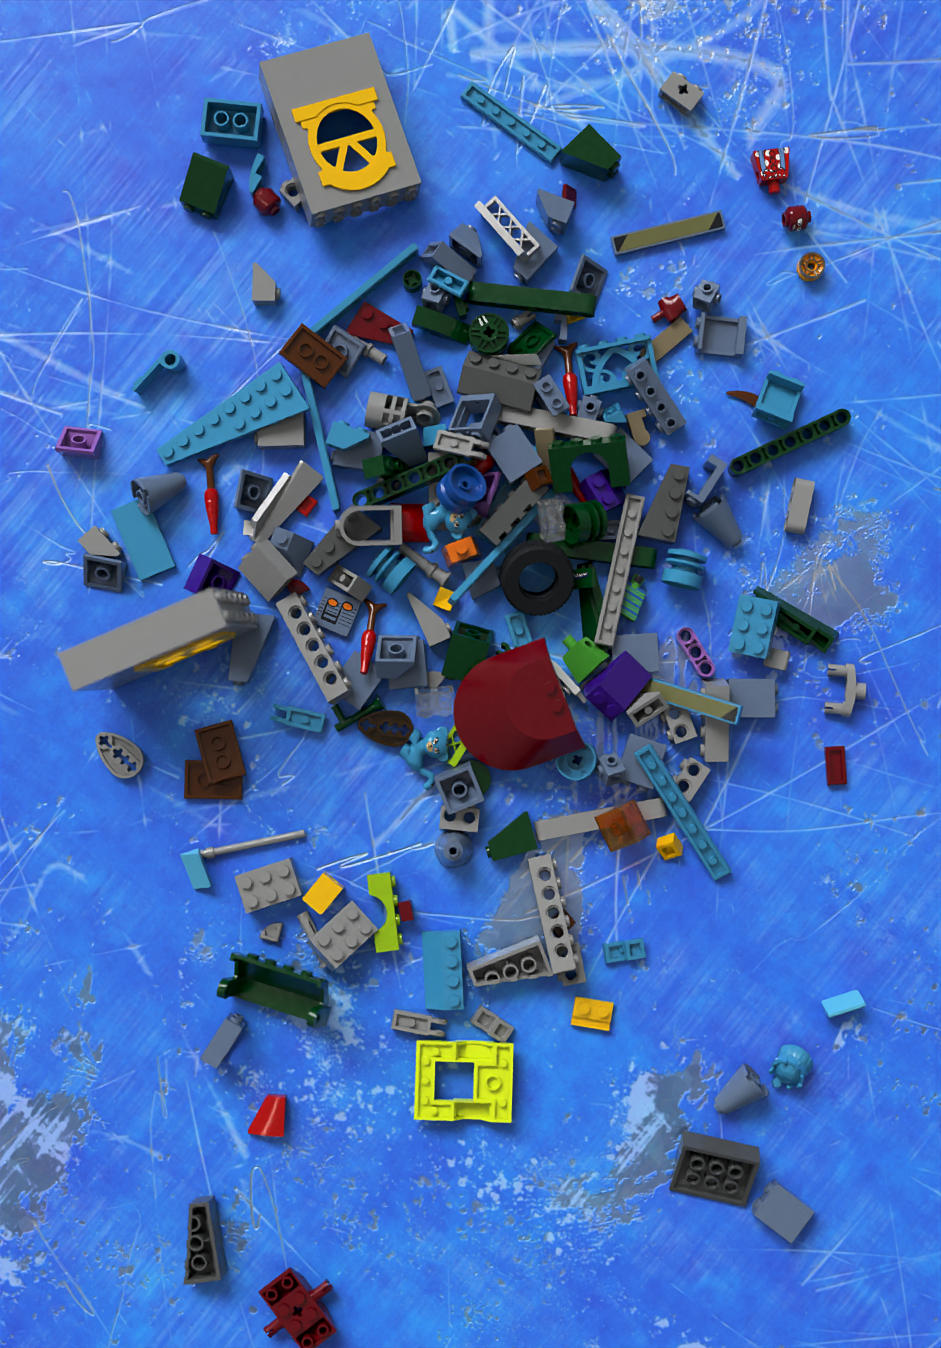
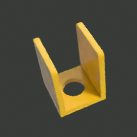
M325 871L302 900L316 912L322 914L344 886Z

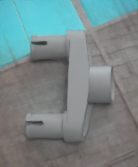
M828 663L827 669H835V671L827 670V676H844L846 679L845 696L842 703L825 701L824 707H832V709H824V714H839L842 717H850L854 701L865 700L866 683L856 682L854 664L838 665Z

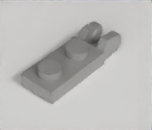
M438 430L433 449L463 457L486 460L487 455L475 452L473 449L474 446L489 449L490 444L477 440L474 437Z
M394 1009L391 1029L427 1036L444 1037V1031L430 1029L431 1023L446 1025L447 1020L432 1017V1015Z

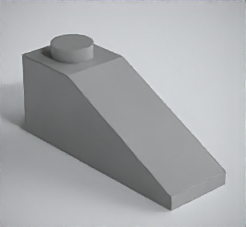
M410 592L406 595L430 648L451 639L450 634L453 632L449 623H444L442 618Z

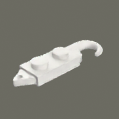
M552 660L557 677L564 684L562 686L564 691L568 695L571 693L574 696L576 695L585 703L587 699L580 692V688Z

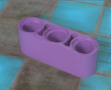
M689 627L679 629L676 632L675 639L696 674L701 678L711 676L715 671V666L694 631ZM682 631L689 633L690 638L688 641H683L680 638ZM693 647L697 648L700 652L697 658L692 657L690 654V650ZM702 664L709 666L710 671L708 674L701 672L700 667Z

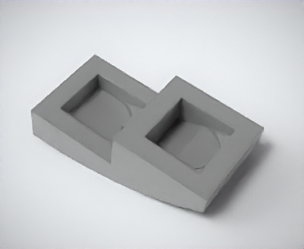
M481 1004L470 1019L471 1023L486 1031L488 1035L501 1043H505L514 1030L512 1025Z

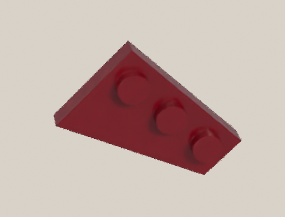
M364 301L346 332L365 340L378 341L393 346L388 328L402 323Z

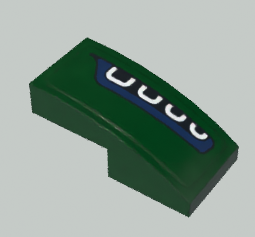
M595 568L574 570L575 584L573 591L596 587Z

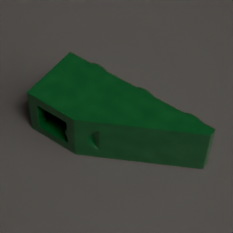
M379 455L362 460L364 476L367 480H387L412 469V467L408 466L398 457Z

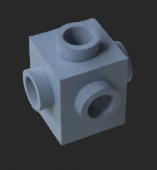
M702 279L700 285H696L693 291V308L711 314L715 304L718 305L722 297L720 285L713 281Z
M430 282L422 291L421 300L425 308L442 313L445 305H448L451 295L449 292Z
M584 395L582 401L578 400L577 417L591 420L600 419L604 409L600 407L602 401L597 396Z
M616 752L599 757L595 767L597 776L601 777L606 787L623 782L625 765L623 760L619 759Z

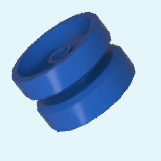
M460 463L454 465L438 482L436 493L440 503L447 510L456 514H464L469 512L483 498L487 487L484 477L475 467Z

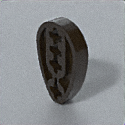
M386 710L370 713L362 717L358 721V729L366 737L377 743L399 747L409 741V737L413 732V724L405 713ZM368 719L370 724L376 725L377 727H369L368 730L365 731L364 727L361 726V723H364L365 720ZM384 722H388V726H393L394 723H397V727L402 728L406 724L410 732H407L405 736L402 735L401 731L393 734L392 730H387L386 733H383L380 725H384Z

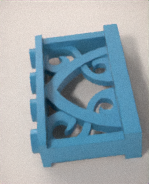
M645 333L634 335L632 339L620 337L615 339L616 342L608 343V340L597 342V346L590 347L589 344L578 346V350H575L574 353L583 396L598 395L635 387L634 385L630 386L624 378L627 375L624 370L622 380H617L613 372L602 368L614 353L624 357L633 364L638 360L636 357L641 352V350L635 352L633 349L638 344L646 348L644 358L646 360L649 358L650 366L659 378L651 335L646 336ZM629 346L628 351L620 347ZM607 350L601 357L599 351ZM592 354L595 356L594 361L589 360L590 364L596 365L595 369L585 366L583 360L586 355ZM585 371L593 373L592 386H587ZM600 374H608L610 376V380L608 382H604V375L600 376Z

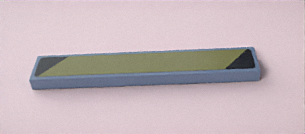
M718 210L611 236L610 240L616 257L725 230L722 212Z

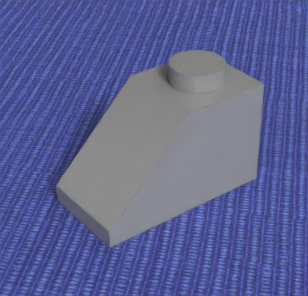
M253 263L252 301L254 305L277 306V300L281 298L280 288H277L276 282L257 263Z
M338 564L327 579L361 602L364 601L373 587L359 576Z
M660 692L638 693L625 710L638 728L669 708V705Z

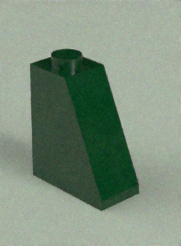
M528 811L522 812L488 841L489 846L485 847L488 858L492 857L493 861L538 849Z

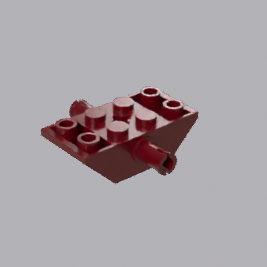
M289 1267L259 1290V1294L277 1316L275 1320L264 1327L265 1333L269 1332L267 1336L271 1338L282 1328H285L300 1348H316L337 1332L327 1307L321 1301L322 1297L333 1290V1286L328 1284L329 1281L327 1279L324 1280L323 1283L313 1290L301 1274Z

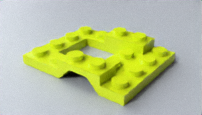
M417 1040L414 1120L456 1121L479 1119L488 1122L511 1123L514 1043L478 1040ZM435 1061L474 1063L473 1099H434Z

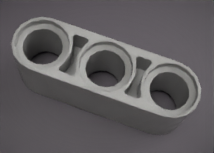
M795 477L785 518L784 531L800 535L804 534L815 481Z

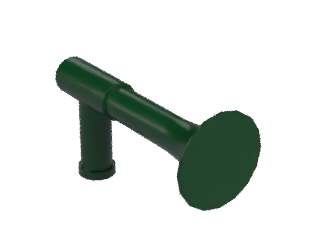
M376 694V699L373 703L347 718L342 713L339 704L331 707L339 720V723L334 725L338 732L375 710H387L378 694Z

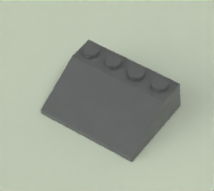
M683 1130L677 1149L669 1190L745 1207L760 1164L759 1147Z

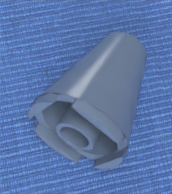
M173 472L135 478L131 481L130 486L133 498H138V508L143 514L149 515L185 490L187 482L183 474Z
M720 493L719 498L715 495L699 507L700 512L698 514L696 512L693 513L692 517L727 547H735L742 541L741 537L743 535L723 493Z
M447 830L437 838L434 851L441 864L450 868H457L468 862L472 855L473 846L470 838L464 832ZM454 847L457 849V853L451 854L449 849Z
M743 1063L714 1098V1107L720 1114L724 1113L727 1115L769 1095V1091L764 1083L761 1085L760 1077L748 1064Z

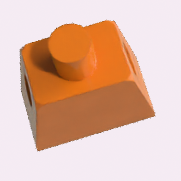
M472 536L447 544L441 550L448 568L482 556L477 541Z

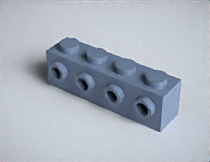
M644 357L624 369L627 374L624 378L630 386L634 385L637 389L634 392L640 402L644 400L647 407H645V410L650 417L654 416L657 420L655 426L660 433L664 431L668 436L687 423Z

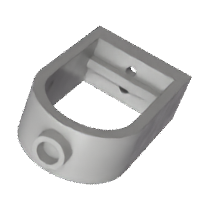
M357 505L349 507L341 514L339 520H335V532H340L348 543L356 546L402 545L401 505ZM390 510V540H353L344 532V521L354 511Z

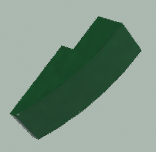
M417 305L412 320V327L467 345L470 325Z

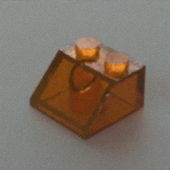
M635 799L622 803L594 817L611 852L637 843L651 834Z

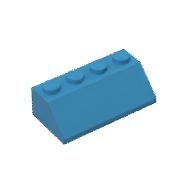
M460 929L422 931L425 1009L464 1010Z

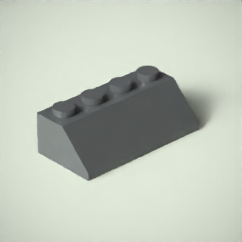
M469 350L462 367L457 394L495 393L502 406L530 413L538 394L533 385L542 379V370Z

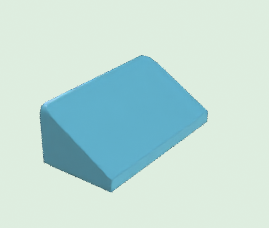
M199 848L180 854L193 889L211 887L212 880Z
M858 990L821 1001L825 1015L830 1018L866 1006Z

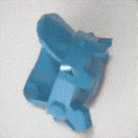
M791 1044L783 1045L778 1051L777 1058L771 1064L772 1067L769 1069V1074H774L775 1076L772 1080L773 1087H780L781 1083L787 1085L786 1089L791 1090L793 1086H797L800 1089L806 1075L813 1069V1061L809 1053L803 1048Z

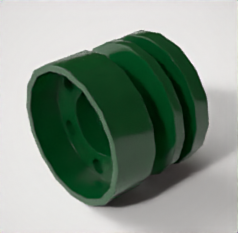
M484 313L477 316L469 328V345L471 350L485 355H502L505 352L509 339V328L506 321L494 313ZM486 331H490L492 337L488 338Z
M597 500L563 505L558 514L559 532L568 544L602 539L608 529L607 513L603 505Z

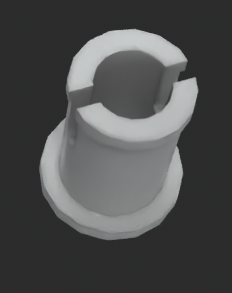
M524 311L518 316H513L511 320L513 327L516 330L523 329L525 324L536 319L535 313L527 317L532 311Z

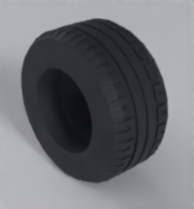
M532 539L519 543L505 556L500 568V582L505 597L515 609L527 615L542 616L559 610L563 604L567 603L566 601L569 600V597L572 595L571 593H573L575 575L567 554L558 545L543 539ZM538 562L549 564L555 571V579L547 589L541 592H529L521 587L519 577L528 565Z

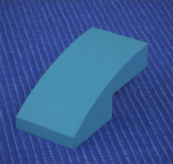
M259 153L254 160L249 178V192L252 198L254 193L264 184L260 174L267 162L265 156Z
M643 938L602 944L605 963L646 958Z

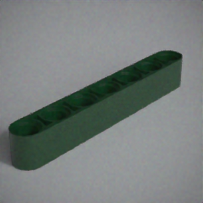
M470 282L467 295V303L472 305L587 318L595 317L598 299L597 296L592 294L482 282Z
M838 409L738 456L729 463L728 473L732 477H740L838 431L850 422L851 414L846 409ZM837 415L844 417V423L837 421ZM819 423L826 424L827 431H822ZM802 431L809 432L810 439H805L802 436ZM785 439L792 440L793 447H787ZM768 447H773L776 450V455H770L767 451ZM756 455L759 458V463H752L750 456ZM739 463L742 467V471H735L733 469V464Z
M448 453L356 492L352 502L354 506L359 505V500L362 497H366L367 501L364 505H383L440 481L451 469L446 466L450 460H455V465L462 463L474 466L477 464L478 459L472 458L466 461L463 456ZM436 467L438 469L437 473L430 476V469ZM414 475L420 476L417 483L411 482ZM398 482H401V489L395 491L394 485ZM384 490L383 497L377 498V492Z
M531 532L527 533L526 541L543 539L553 542L567 554L569 559L608 564L612 562L615 543L593 540L568 544L562 536ZM635 546L631 567L655 569L658 549Z

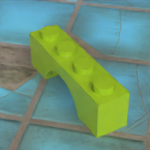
M391 871L368 874L369 895L379 898L387 910L385 924L374 933L376 953L399 950L400 945H403L402 933H398L397 927L401 925L400 914H396L395 906H398V897L393 894V887H396L395 875L391 876Z

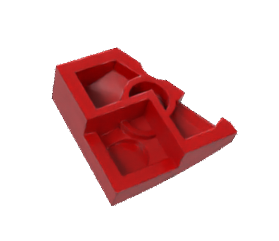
M267 1094L248 1129V1133L284 1137L287 1095Z

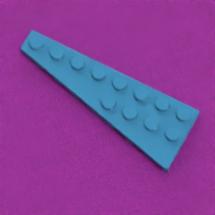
M278 362L156 450L165 465L171 466L198 453H204L208 449L245 437L269 425H275L287 418H293L302 412H308L311 408L284 366Z

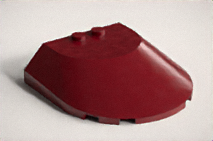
M545 637L490 657L477 664L464 677L457 690L453 712L459 738L475 758L488 766L509 771L523 770L587 747L571 714L554 669Z

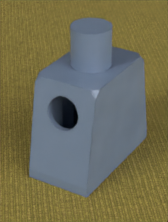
M483 561L462 563L466 579ZM493 563L469 589L472 600L500 587L501 566L495 567Z

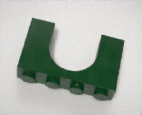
M614 433L610 437L597 435L585 440L573 438L568 442L555 440L548 444L553 494L573 492L571 464L576 457L588 452L599 454L606 460L609 466L611 487L631 485L626 435Z

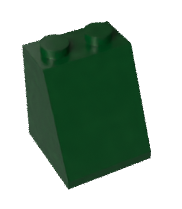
M588 124L562 149L560 164L605 182L609 178L613 179L618 174L621 155Z
M193 152L179 199L183 209L191 213L194 211L201 213L200 215L208 220H211V218L217 220L234 181L230 167Z
M457 621L441 675L449 680L457 679L462 681L472 668L486 660L494 631Z

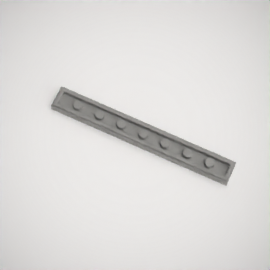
M626 493L594 644L613 648L645 497Z

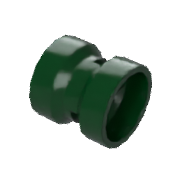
M410 269L404 273L403 285L406 291L415 293L421 289L422 277L417 270Z

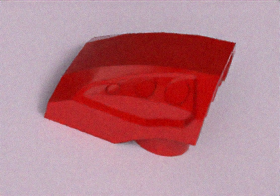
M391 503V505H401L402 542L429 543V538L423 527L424 514L422 506L426 504Z

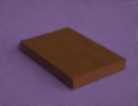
M303 323L300 324L278 353L323 389L328 386L348 360L346 356Z
M232 720L194 730L209 786L247 775Z
M185 760L184 799H243V776L209 786L203 761Z

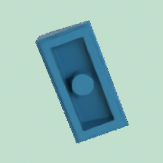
M435 265L427 278L428 282L458 298L465 294L470 283L438 265Z
M617 402L602 412L605 422H627L626 416Z

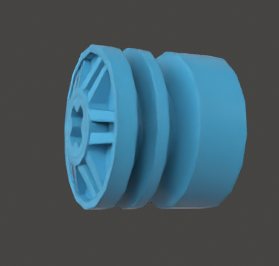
M388 545L379 552L366 573L371 578L377 572L374 578L375 582L385 578L382 588L391 595L403 585L417 566L408 557L399 561L400 550L391 555L395 549L394 545Z
M668 549L667 555L673 558H666L665 562L672 565L673 568L663 569L661 582L678 588L699 591L703 578L695 574V571L705 570V567L700 564H706L707 557L688 549Z
M584 741L587 747L556 758L555 762L559 772L568 779L579 781L592 776L595 773L598 761L597 751L592 745ZM576 755H577L578 757H582V758H583V760L580 761V762H581V765H579V764H574L573 761L576 760V759H575V756H576Z

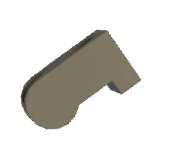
M645 409L626 414V423L630 436L641 448L646 447L650 441V434L645 430L643 420L647 417Z

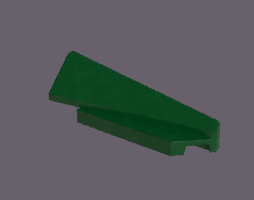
M592 561L578 564L577 569L593 568ZM596 572V587L579 589L583 638L588 637L593 642L595 641L603 604ZM598 645L605 652H608L607 646Z
M760 586L754 589L753 594L756 597L781 602L776 624L778 627L806 645L812 642L824 654L839 634L836 630Z

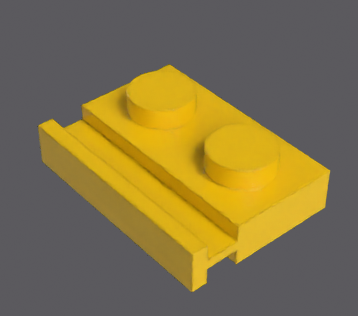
M575 996L571 1025L609 1031L614 1003Z

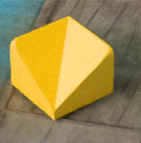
M440 586L433 605L451 612L453 606L447 601L454 592Z
M675 833L657 838L656 848L664 860L682 855L683 845Z

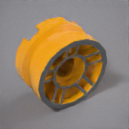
M816 252L804 254L796 266L799 277L806 282L817 280L825 270V260ZM813 264V270H810L808 265Z

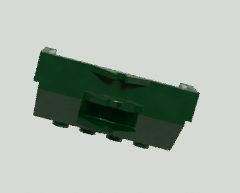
M240 952L231 953L230 960L235 961L234 976L223 978L217 988V997L227 999L234 996L307 1020V1026L319 1028L327 1025L331 1006H328V980L313 976V972L302 969L301 972L297 971L295 966L289 964L278 965L277 961L273 959H259V955L254 953H248V955Z

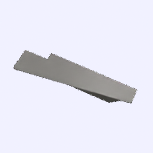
M302 460L297 465L292 476L284 472L251 518V525L254 527V530L249 539L255 543L257 541L261 543L273 534L275 527H279L324 477Z

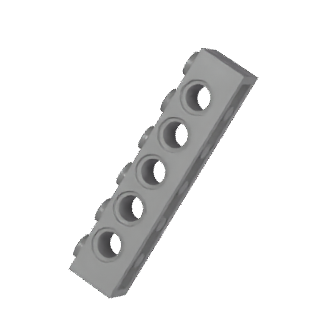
M294 592L275 603L327 701L334 705L351 695L352 691L350 688L352 684L347 677L344 678L341 672L343 667L338 660L335 661L332 655L335 653L330 644L326 645L324 641L326 636L321 628H317L315 624L317 619L312 611H308L306 607L308 602L305 597ZM301 611L300 618L295 619L296 612ZM310 627L309 634L304 635V629ZM319 643L318 650L313 652V645ZM327 659V666L325 668H321V662ZM336 676L337 681L330 685V678Z
M550 854L529 858L528 865L553 975L575 971L576 965H579L577 953L573 954L571 948L575 944L573 935L568 934L567 930L570 922L568 915L564 916L563 908L566 907L564 896L559 895L558 889L562 888L560 878H556L554 870H557L555 858L551 859ZM542 872H548L551 875L547 881L541 880L539 876ZM548 890L555 893V897L551 900H547L544 897V893ZM551 909H556L559 912V916L556 919L548 916V912ZM560 928L564 934L560 938H555L552 934L553 930ZM560 947L566 948L568 951L567 956L559 957L556 953L557 949Z

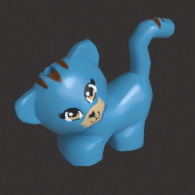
M433 502L422 506L424 514L423 527L427 537L432 542L431 546H425L422 549L423 553L431 554L438 550L440 542L435 536L434 531L441 523H445V526L451 532V536L458 541L470 527L472 520L478 515L477 511L472 508L464 514H456L447 510L441 503L440 506L435 507Z
M444 726L428 732L424 738H421V731L415 728L409 737L412 744L406 743L398 754L412 770L428 778V781L423 784L425 790L432 788L435 780L434 773L423 768L424 755L427 754V756L436 758L441 762H446L449 758L447 752L449 748L448 728Z

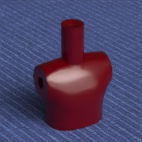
M678 293L671 297H664L659 300L658 306L661 311L651 316L654 323L664 317L669 323H673L687 311V308Z

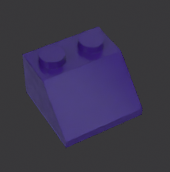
M607 469L592 474L578 484L587 501H599L606 513L624 504L626 495L620 486L611 487L610 473Z
M199 554L184 589L195 594L210 588L232 591L240 572L210 557Z

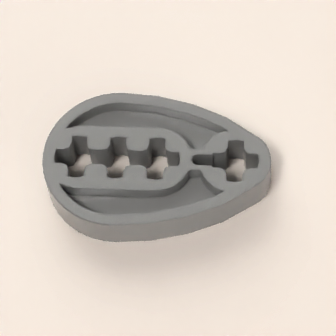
M101 732L96 736L95 742L100 758L113 775L119 778H132L141 772L144 767L145 757L138 745L126 737L115 733ZM102 736L109 737L107 741L112 746V748L107 744H101ZM122 749L123 751L121 754L124 757L129 756L130 758L128 759V761L130 763L136 762L135 767L137 768V770L129 771L130 765L127 763L122 764L123 759L121 757H115V750Z

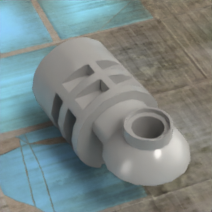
M371 391L367 403L364 426L378 430L411 416L416 425L428 427L438 425L441 418L436 405L431 401L425 400L420 404L410 403L409 398Z

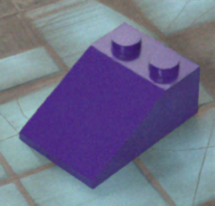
M625 650L583 687L584 695L610 721H613L629 706L652 675Z

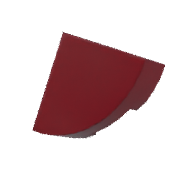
M293 579L287 585L290 594L296 592L301 595L310 590L304 582Z

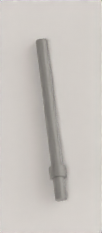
M304 830L217 848L213 846L207 847L200 852L202 858L207 857V859L215 858L216 855L306 836Z

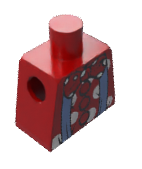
M789 147L753 151L750 160L758 185L768 186L769 195L779 194V184H784L788 179Z

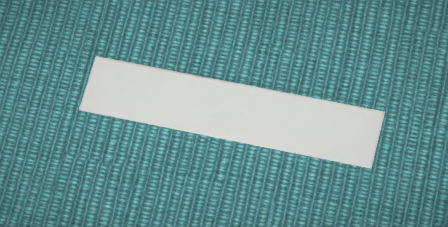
M537 354L488 355L522 365H542Z

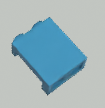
M770 370L764 380L751 416L787 430L794 418L793 414L805 383L796 378L787 377L779 371Z

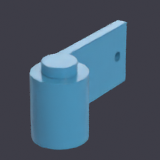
M174 350L165 351L148 371L134 382V386L131 389L140 395L164 368L172 373L181 372L185 366L183 357Z

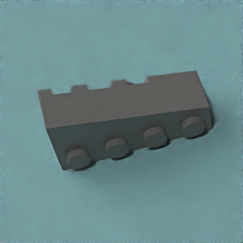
M670 464L641 524L637 538L670 545L675 543L690 467Z
M361 511L350 513L343 525L345 534L353 540H370L382 532V528ZM334 525L303 564L318 577H321L361 546L348 543L340 532H335Z

